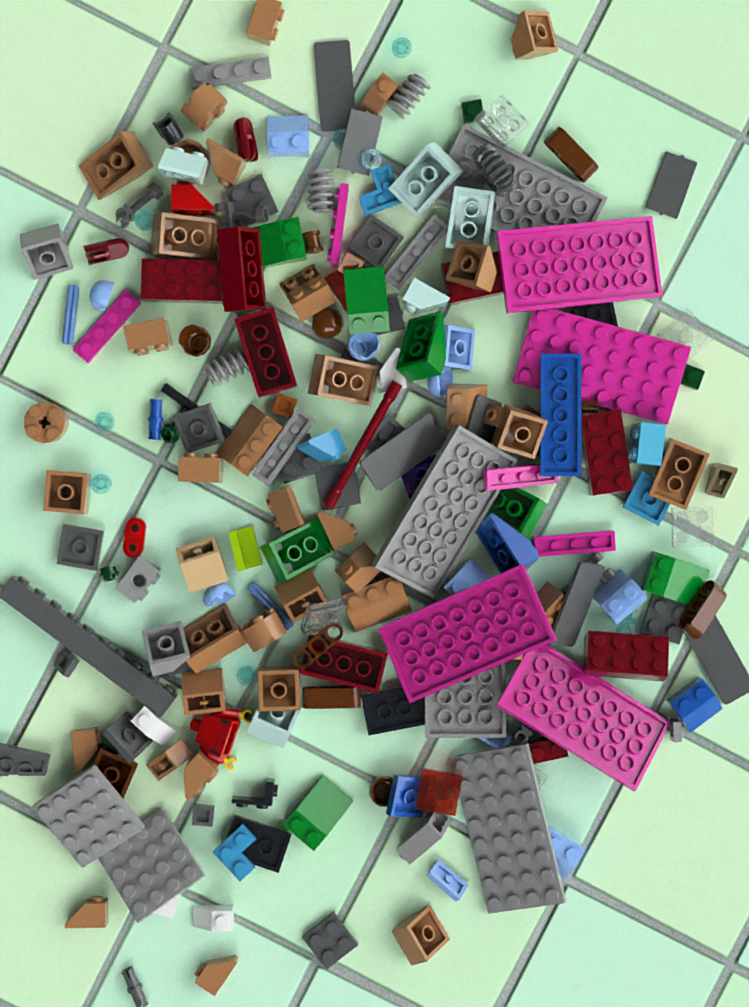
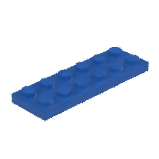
M540 354V417L548 420L540 443V476H581L582 354Z

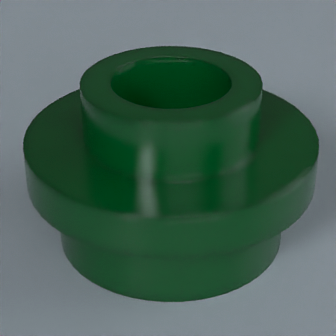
M169 423L162 428L161 437L166 443H176L179 440V431L174 424Z
M115 566L103 567L100 569L99 578L105 582L113 581L119 575V571L116 570Z

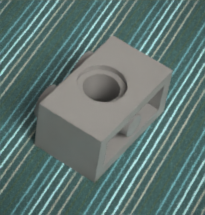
M141 555L115 589L134 603L138 600L142 602L149 593L146 590L149 585H155L161 577L158 574L161 569ZM137 575H142L145 578L144 585L139 586L136 584L135 577Z

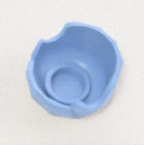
M101 280L92 286L89 298L95 310L105 311L103 308L108 304L114 282Z
M374 332L352 334L348 339L347 349L355 359L366 361L378 352L380 340Z
M449 367L443 368L442 375L427 378L429 392L435 397L444 398V395H446V384L453 383V375Z
M223 582L208 587L204 592L203 601L207 607L213 608L215 601L224 604L232 599L236 593L228 583Z

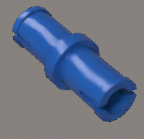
M150 399V417L147 418V421H149L148 439L161 440V422L164 419L162 418L163 399Z

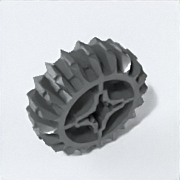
M486 143L473 152L472 158L479 170L478 172L497 196L504 197L509 195L517 187L516 179L511 169L492 145Z

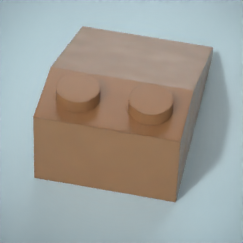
M134 132L118 133L79 165L98 200H102L133 182L154 167Z
M165 212L153 214L151 255L216 260L217 224H219V220Z
M315 354L308 394L371 406L379 366Z
M668 438L663 450L661 466L657 467L648 495L687 510L710 454Z

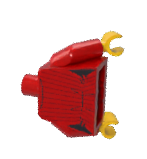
M226 708L225 711L203 715L202 720L194 718L191 721L190 729L197 732L195 742L200 745L201 751L207 758L221 765L224 763L228 770L234 769L228 762H237L236 757L230 756L241 723L237 719L242 718L245 722H250L251 719H244L246 712L252 713L249 709L240 712L239 709Z

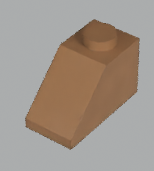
M382 72L367 92L358 110L363 112L367 110L371 114L379 115L386 107L387 102L392 99L393 94L397 93L399 85Z
M324 512L317 513L334 550L356 540L355 535L358 533L353 523L349 525L348 521Z
M98 727L74 729L71 732L75 773L80 772L100 748V744H103L101 741L103 738L102 732L98 731Z
M179 739L146 766L159 781L177 769L193 754L189 747Z
M92 896L90 899H87L66 921L65 928H106L108 924V899H103L102 896Z
M233 955L208 960L204 966L201 964L194 974L197 976L195 983L215 996L238 963L239 957Z

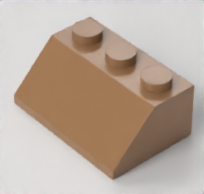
M251 404L216 453L249 477L284 427Z
M392 576L367 584L358 593L352 590L341 594L355 632L412 611L401 581Z
M226 603L183 628L190 653V658L186 662L196 674L247 644L239 630L238 622Z

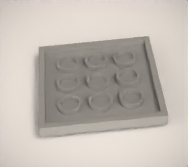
M506 662L426 696L425 738H506V712L495 706L506 687Z
M95 764L32 806V809L82 868L141 832L145 827L143 822Z
M160 808L142 821L145 827L141 832L98 858L137 923H141L206 876L164 808Z

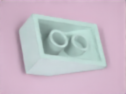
M434 142L426 145L388 189L417 218L459 177L463 170Z
M454 187L445 245L447 250L454 251L457 240L489 245L495 198L494 191Z

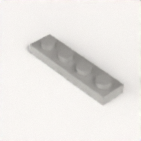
M269 57L189 68L192 90L197 89L204 83L207 85V82L216 87L272 79Z
M434 214L385 274V280L397 290H400L447 232L448 225Z
M298 408L254 469L252 475L270 486L314 424L315 418Z

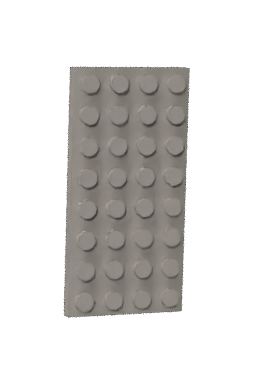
M465 124L463 125L448 154L463 172L435 202L451 209L455 186L493 191L478 172L479 170L472 158L473 152L481 145L483 146L487 143L492 145L503 157L511 169L517 185L509 195L504 197L497 196L495 193L491 223L492 231L596 222L608 197Z
M455 423L374 559L372 566L436 599L501 490L487 491L483 489V469L515 466L518 460Z
M529 743L452 756V766L488 914L565 903L564 888Z

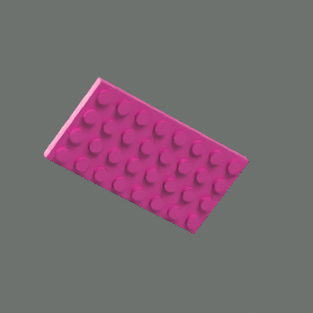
M652 216L496 232L506 314L663 296Z
M556 309L532 311L512 382L540 390V354H582L581 401H599V406L612 410L621 409L623 413L668 425L691 346Z
M524 564L378 628L409 703L557 640Z
M548 645L523 655L522 660H520L495 705L633 792L640 785L671 723L600 677L583 675L582 666Z

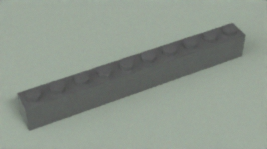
M20 575L19 577L13 576L0 593L2 600L158 716L162 717L178 696L175 694L176 690L168 684L165 686L161 684L158 676L153 677L152 672H149V674L142 669L143 665L136 660H129L126 657L127 654L120 648L114 649L110 646L111 642L104 636L98 637L94 634L95 630L91 626L79 623L77 621L79 618L76 615L63 611L61 609L62 605L55 600L50 601L45 597L46 593L37 587L35 589L28 585L30 582L25 577Z

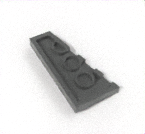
M0 743V776H45L51 754Z

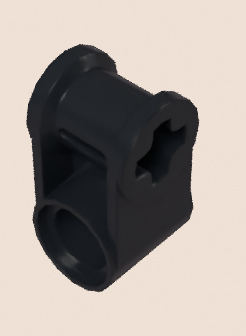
M170 112L159 122L152 123L168 145L178 143L184 136Z

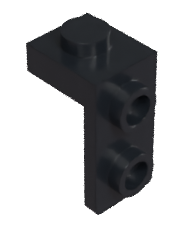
M267 778L264 798L233 796L232 803H236L237 807L256 805V808L268 809V806L273 804V797H277L278 785L274 784L275 779Z

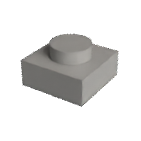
M678 719L669 720L671 722L670 740L682 742V737L685 736L684 724H681V721Z

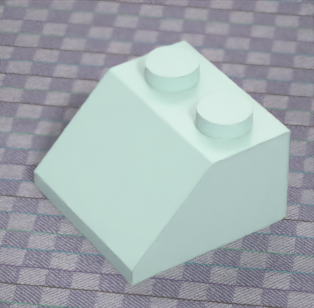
M179 147L166 148L159 162L158 169L162 176L202 186L208 160L204 157V154L193 151L192 154H189Z
M414 278L401 304L404 305L403 308L412 314L415 312L422 313L446 306L450 297Z
M258 705L246 733L284 749L300 710L259 711Z

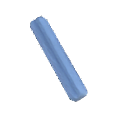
M68 285L62 335V343L67 345H73L79 297V286Z
M252 582L248 586L247 590L266 610L274 607L286 630H289L295 624L292 623L290 617L256 582Z

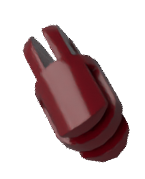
M246 117L239 118L234 122L238 156L243 158L244 161L256 162L258 160V151L252 123Z
M122 238L83 246L89 265L120 259L129 252V244Z

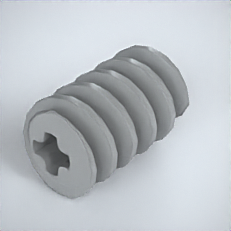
M415 73L414 75H408V81H404L402 83L403 87L397 89L399 94L394 93L392 96L393 100L387 102L389 108L403 119H405L404 113L411 114L408 107L416 108L413 101L420 103L421 100L418 95H426L423 88L431 89L430 85Z
M315 169L308 172V176L312 178L308 180V184L312 186L308 188V193L312 195L308 196L307 200L312 203L308 204L307 208L315 213L333 212L332 209L327 208L328 205L333 204L332 201L327 200L328 197L333 196L332 193L327 192L328 189L333 188V185L328 184V181L333 180V177L328 176V173L333 172L332 170Z
M238 349L235 350V356L230 352L228 353V360L220 356L221 363H218L215 359L213 360V366L208 362L205 363V370L213 387L214 381L219 385L222 384V377L229 381V374L236 378V371L243 375L244 368H246L250 372L243 353Z

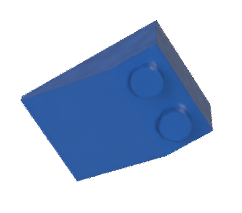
M493 513L476 530L477 536L500 574L521 564H524L526 570H528L540 558L537 549L531 544L530 540Z

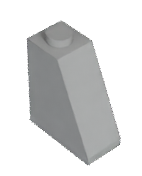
M439 805L435 806L401 840L396 849L399 856L409 864L413 863L443 837L452 818Z

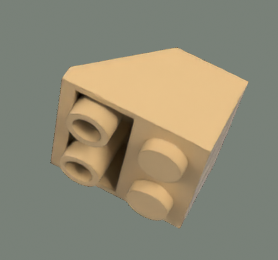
M215 536L176 548L179 563L190 593L229 581Z

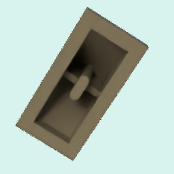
M712 463L705 494L725 498L738 468L721 463Z

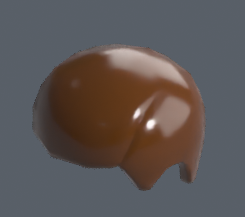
M331 308L321 310L311 320L312 330L318 337L323 339L339 335L344 326L341 314Z
M192 324L184 327L180 332L178 342L188 355L199 357L205 355L210 349L211 337L205 328Z
M379 776L369 786L370 798L377 806H388L393 781L392 777Z

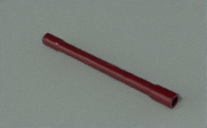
M392 380L381 403L336 483L325 498L323 505L333 510L349 478L389 407L400 392L402 385Z

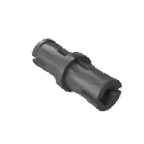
M133 966L128 967V971L124 969L121 971V974L128 986V994H131L136 1007H146L149 1003L143 993V985L138 981Z

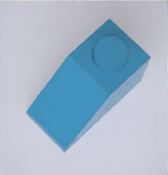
M337 428L297 446L298 450L320 462L327 459L333 462L341 458V453L347 451Z

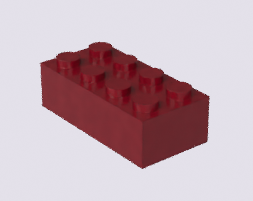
M239 226L217 229L218 261L221 269L220 282L223 291L222 304L224 312H253L267 309L260 230L258 228Z
M498 251L492 252L497 274L491 292L447 281L446 277L451 262L441 264L446 294L450 297L448 301L449 306L504 294Z
M142 258L141 300L143 302L222 304L223 291L220 282L221 269L219 261Z
M274 308L234 319L258 398L298 387Z
M621 409L581 415V441L590 496L633 490Z
M589 630L584 637L583 675L664 682L668 677L669 637Z
M309 632L308 640L316 634ZM315 640L312 646L315 650H321L324 647V643L321 640ZM339 640L308 667L300 668L299 674L378 693L388 651ZM305 653L303 656L302 663H306L308 661V656Z

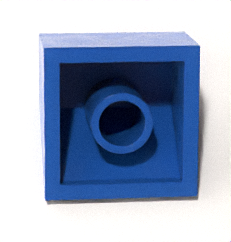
M699 676L666 700L690 733L723 709L715 694Z

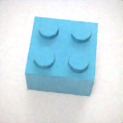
M640 422L631 427L630 439H633V444L628 450V459H631L630 464L661 466L666 425Z

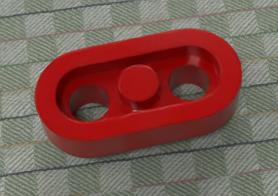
M131 518L125 526L123 551L125 555L131 558L140 556L144 550L147 526L141 518ZM133 524H137L139 526V530L137 532L132 530ZM131 544L136 545L134 552L129 548Z

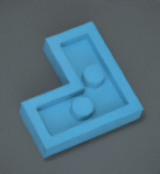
M390 164L371 170L370 173L377 190L358 197L365 217L402 204L388 189L395 182Z
M243 823L213 850V854L240 882L255 869V865L242 852L256 840V837Z

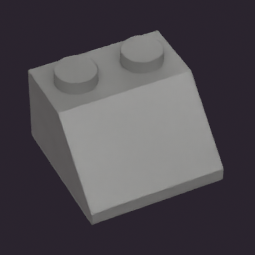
M59 223L20 234L21 249L34 280L73 269L67 243Z
M181 621L142 630L153 677L173 672L190 658Z

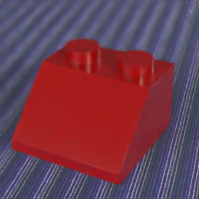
M178 181L176 184H171V210L174 214L216 216V211L212 204L193 185H189V182Z

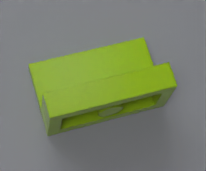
M253 526L228 532L238 571L263 565Z

